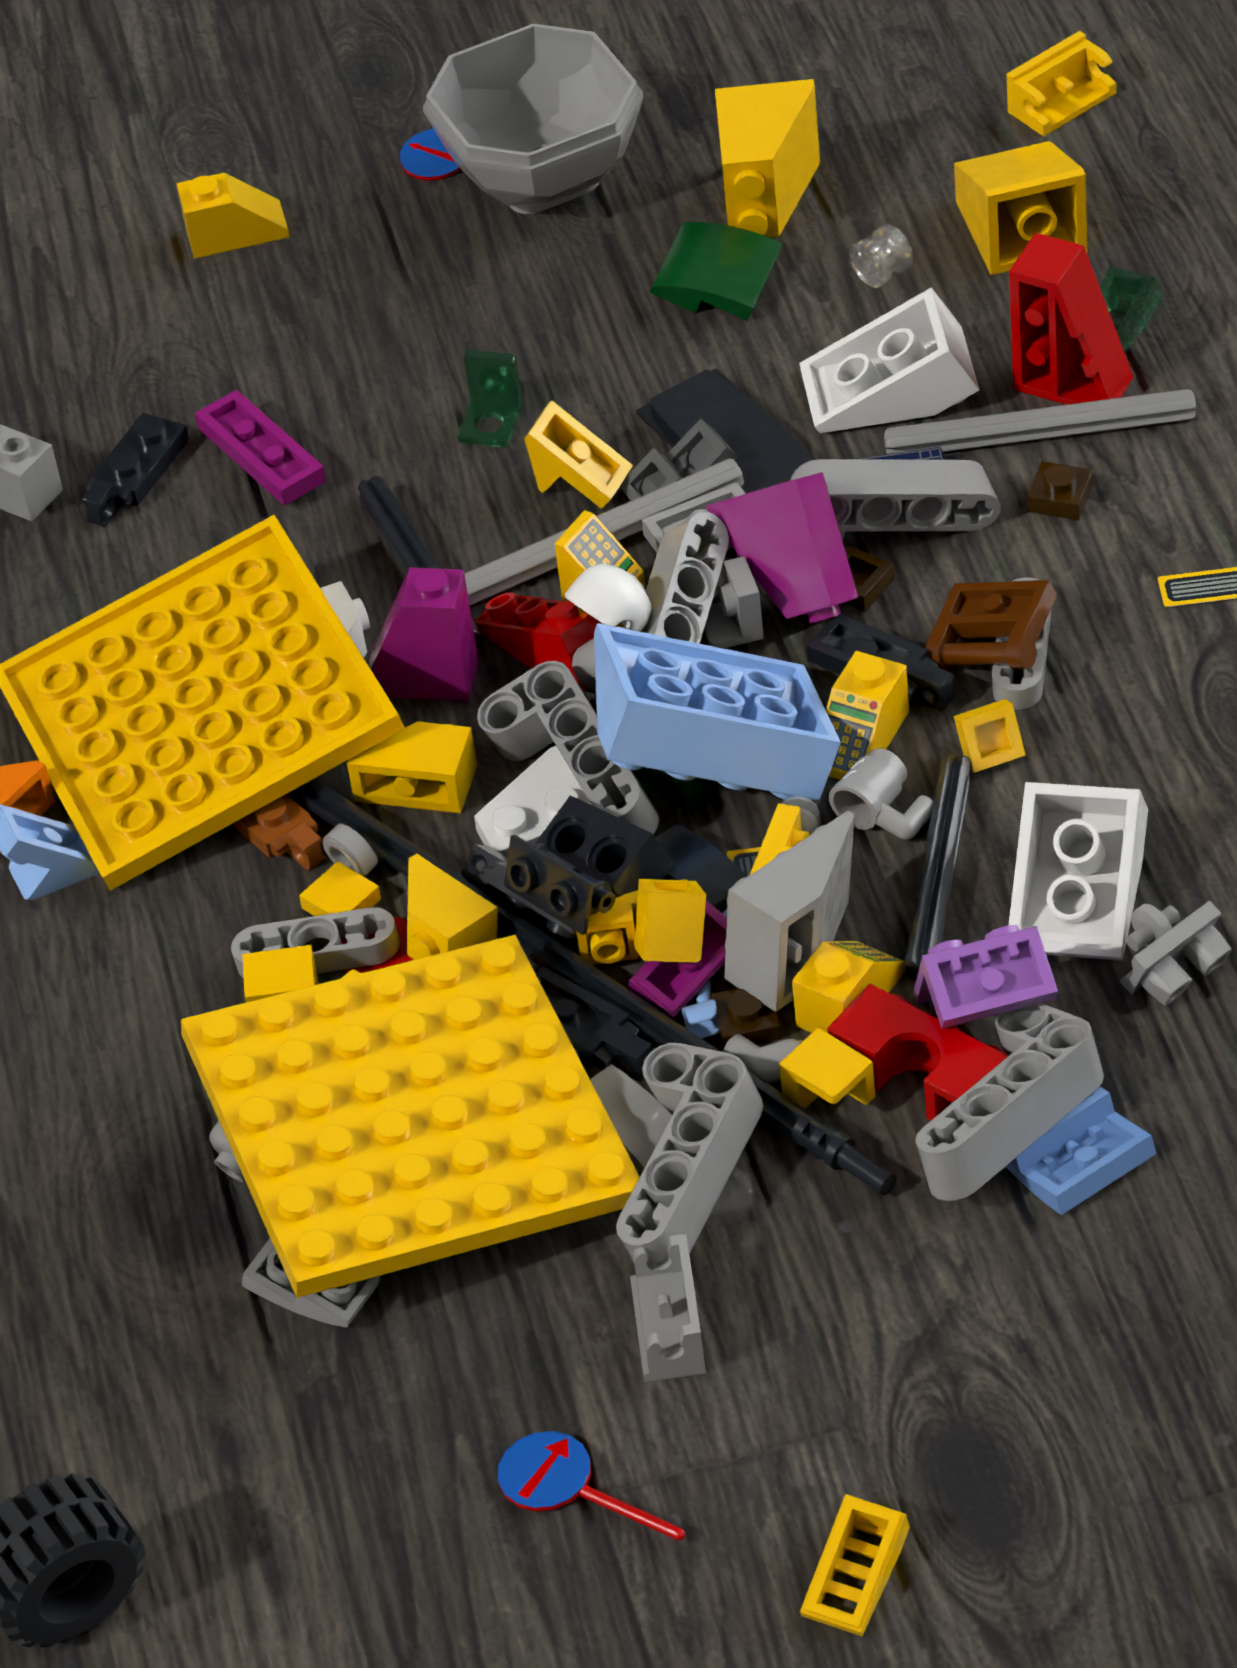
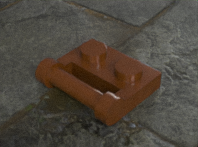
M1049 580L954 583L926 643L925 649L928 650V658L936 662L938 668L945 671L951 670L954 665L1008 664L1011 669L1032 668L1036 660L1035 644L1055 602L1057 593ZM1009 637L1007 642L956 643L958 638Z

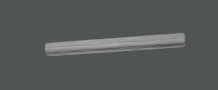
M1182 389L891 427L885 430L884 444L887 455L940 448L941 453L1188 421L1196 416V401L1192 390ZM939 449L931 450V454L940 453ZM921 451V455L930 454L929 451ZM919 452L888 456V458L897 459L919 456Z
M728 458L596 517L615 539L620 541L643 531L642 519L735 482L742 487L744 484L742 472L735 460ZM567 529L465 573L469 605L472 606L558 568L554 543Z

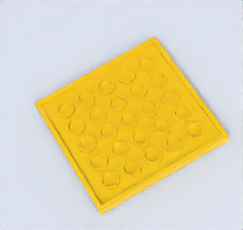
M275 515L270 516L0 664V688L39 761L46 764L49 779L110 891L405 729L396 709Z
M516 935L181 1019V1035L296 1298L621 1210L627 1203L640 1178Z

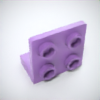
M1008 925L987 933L984 940L965 945L962 944L961 940H950L930 948L928 954L922 955L913 994L917 1004L933 1001L941 1029L1054 1000L1057 997L1058 989L1037 926L1019 930L1017 925Z

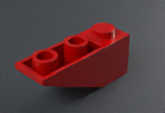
M507 592L491 599L485 606L486 611L474 619V622L481 631V635L532 669L546 661L561 662L571 671L583 691L589 690L575 676L572 660L575 651L594 638L597 623H602L572 602L545 599L542 596L515 595L513 592Z

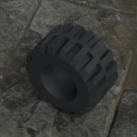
M74 1473L69 1474L65 1478H62L60 1475L47 1477L44 1482L37 1485L34 1482L23 1488L22 1492L13 1498L9 1497L0 1504V1627L12 1642L17 1640L20 1646L30 1648L37 1644L39 1648L52 1647L59 1641L66 1643L76 1639L79 1634L87 1630L89 1632L100 1625L99 1622L108 1615H112L121 1606L122 1600L128 1597L137 1584L134 1580L142 1575L145 1563L142 1561V1558L146 1555L145 1546L141 1542L140 1536L106 1489L96 1479L92 1477L85 1479L82 1474Z

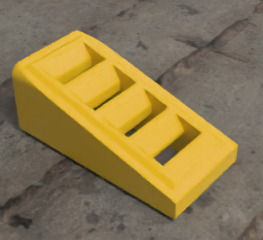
M845 1494L801 1607V1616L862 1637L910 1529L907 1515ZM857 1529L881 1537L882 1540L880 1546H876L852 1537ZM846 1550L874 1559L872 1567L869 1568L843 1559ZM836 1572L866 1581L863 1590L833 1581ZM826 1593L856 1602L857 1606L854 1614L822 1604Z

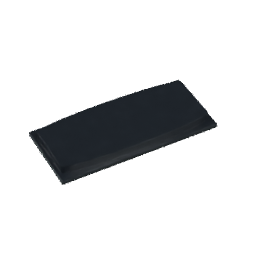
M717 369L712 371L704 370L654 396L650 399L649 404L636 410V414L672 448L700 418L713 427L738 455L735 462L741 469L744 481L741 488L746 494L791 480L795 470L802 464L811 460H817Z

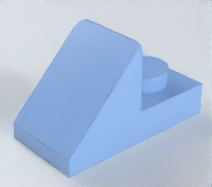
M0 804V851L6 858L11 860L9 870L24 899L35 900L100 874L75 826Z

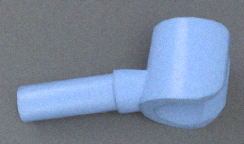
M710 981L698 992L697 1004L682 1008L685 1027L701 1039L719 1034L715 1019L717 1013L716 1002L710 997Z

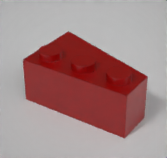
M1035 233L1009 270L1013 390L1065 405L1121 398L1134 377L1084 245Z

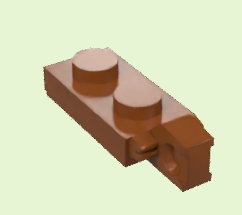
M287 794L231 824L269 858L274 855L280 857L287 852L308 872L326 860L321 848L322 839L315 833L318 831L317 823L307 811Z

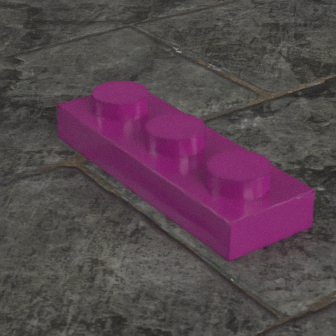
M238 390L231 392L195 413L198 429L284 506L327 482L324 466Z

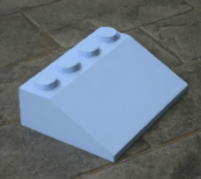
M597 623L594 631L597 733L608 760L628 770H639L642 767L665 771L670 776L681 780H693L695 777L718 781L721 785L733 790L742 791L750 787L770 791L773 795L785 800L789 797L801 795L820 801L841 742L804 665Z

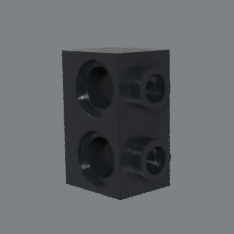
M571 795L535 842V844L544 843L549 846L552 853L575 866V872H585L596 880L602 879L608 882L616 898L638 890L639 879L663 880L675 863L651 832Z

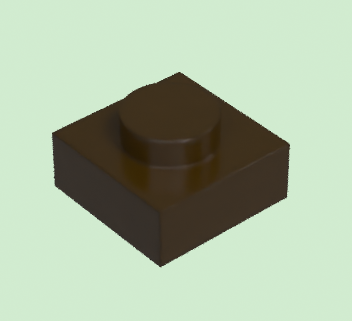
M1041 461L1027 495L1028 512L1079 521L1093 487V469Z
M848 545L845 548L858 598L844 602V604L866 612L894 580L893 563Z
M738 988L710 994L711 999H714L716 1002L717 1013L715 1019L723 1049L729 1039L736 1034H741L756 1045L781 1039V1026L777 1013L746 990Z

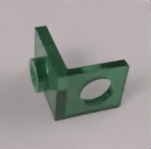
M468 349L464 356L471 402L457 435L458 442L505 448L509 444L523 408L516 355ZM488 417L498 418L503 422V425L493 432H480L474 428L479 420Z

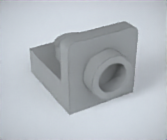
M745 556L724 561L726 584L718 585L720 602L711 604L703 631L709 646L723 649L764 639L760 594Z

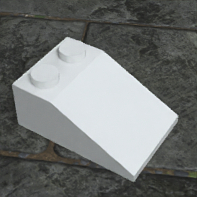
M932 287L799 363L814 427L819 433L935 416L952 405L963 402L968 396L979 391L962 327Z
M1025 782L1009 925H1017L1019 930L1037 926L1046 955L1123 961L1126 937L1129 932L1131 914L1142 868L1148 807L1140 789Z

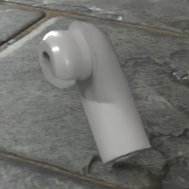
M736 1034L726 1043L723 1052L739 1057L747 1070L769 1085L781 1082L779 1063L801 1044L803 1040L786 1039L759 1047L741 1034Z

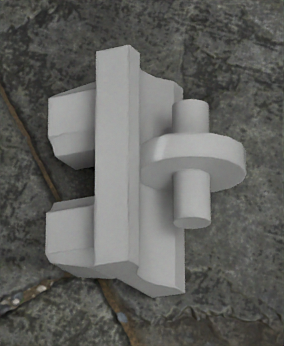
M1209 900L1172 928V925L1180 920V915L1173 906H1168L1163 911H1160L1150 904L1141 905L1131 914V922L1135 931L1126 937V942L1134 951H1138L1144 945L1147 947L1133 957L1131 961L1133 970L1122 977L1120 983L1131 995L1144 987L1164 1006L1170 1004L1188 988L1192 981L1188 974L1178 965L1177 961L1186 955L1205 976L1222 965L1231 952V947L1214 927L1221 912Z

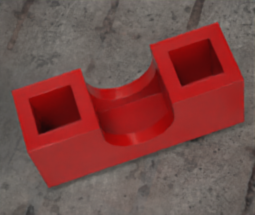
M871 983L863 989L827 1028L828 1034L873 1061L875 1091L877 1092L893 1076L905 1071L928 1073L929 1075L924 1079L926 1118L929 1120H933L1008 1057L1007 1053L995 1045H986L961 1032L957 1026L941 1029L937 1018L912 1006L904 997L898 994H890Z

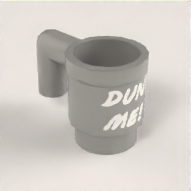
M882 748L873 749L867 756L859 758L829 793V803L838 817L848 810L855 814L854 828L868 830L876 824L903 840H910L915 837L930 819L933 807V800L923 795L919 796L904 814L890 807V804L902 790V784L907 779V770L899 757Z

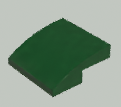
M683 222L650 293L693 313H696L701 301H704L748 321L783 243L733 226L707 222Z

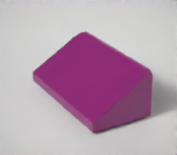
M706 900L701 960L696 963L647 961L629 980L628 989L674 1020L682 1011V1008L686 1007L725 964L727 917Z

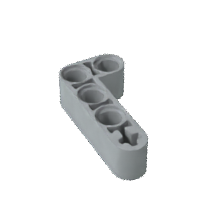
M818 459L802 464L791 477V480L823 472L842 540L845 531L981 530L991 525L997 519L1001 509L999 500L983 466L977 461Z
M698 512L664 534L646 589V594L652 605L651 617L641 632L667 637V634L669 638L700 644L729 543L727 528L716 515L709 512ZM593 638L575 651L572 667L579 682L596 692Z
M558 661L543 662L497 690L482 702L477 715L479 726L505 759L522 761L554 742L591 805L645 829L652 834L655 833L659 822L656 808L634 772L622 768L607 759L597 733V711L571 671L563 663ZM626 801L627 804L619 809L617 805Z
M1043 1003L1008 1011L996 1016L995 1025L1002 1050L1007 1053L1008 1057L926 1124L916 1136L915 1142L930 1192L934 1197L940 1200L952 1201L973 1194L1098 1089L1103 1083L1104 1074L1089 1022Z
M667 1043L651 1051L644 1061L642 1067L643 1076L655 1098L672 1114V1117L625 1204L616 1225L617 1235L633 1263V1253L639 1247L646 1249L650 1263H663L668 1258L667 1244L669 1236L687 1235L690 1254L763 1110L762 1098L745 1064L739 1057L733 1054L682 1043Z

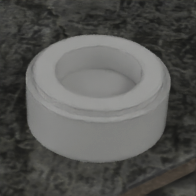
M336 825L323 838L324 850L334 864L338 861L363 877L378 864L376 854L361 835L347 825Z

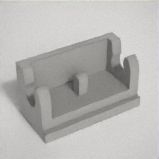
M686 1234L669 1236L667 1244L668 1258L661 1264L650 1263L648 1261V1253L643 1247L637 1248L633 1253L636 1275L630 1276L644 1382L706 1374Z

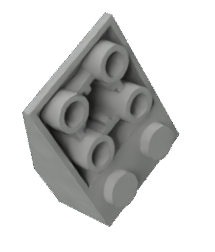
M849 810L830 823L818 827L813 834L789 850L779 853L771 862L748 877L741 878L733 887L728 889L724 979L738 988L746 990L775 1012L794 1000L792 980L823 941L834 940L849 903L855 815Z

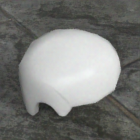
M598 564L587 568L564 594L567 600L604 625L615 627L621 622L626 629L641 632L651 617L652 605L641 583L634 575L614 565Z

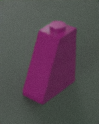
M823 472L706 505L709 513L716 515L722 520L728 531L730 545L740 557L745 556L750 571L786 619L805 613L808 615L809 623L831 618L841 614L838 604L858 598Z
M410 567L374 644L368 666L388 698L470 701L479 661L464 570Z

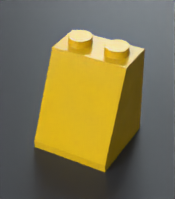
M814 79L715 89L728 226L749 230L769 238L779 237L820 164Z
M1051 141L954 163L956 203L990 275L1009 271L1035 233L1084 245L1087 253L1086 174L1080 165Z

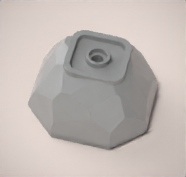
M531 24L449 55L426 95L427 100L423 105V112L455 163L482 191L503 204L509 205L515 212L534 214L585 195L599 185V182L610 172L625 153L640 112L643 91L637 85L636 80L595 32Z

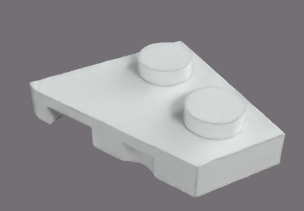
M557 746L549 748L474 816L476 831L484 845L491 847L508 858L510 836L515 834L528 843L535 844L570 795L590 805L591 803Z

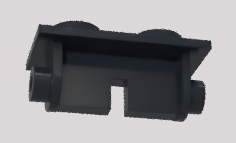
M515 834L510 836L504 887L581 935L587 934L589 915L598 912L606 913L613 907L616 897L608 882L602 879L596 880L585 872H575V866L552 853L551 848L544 843L530 844Z

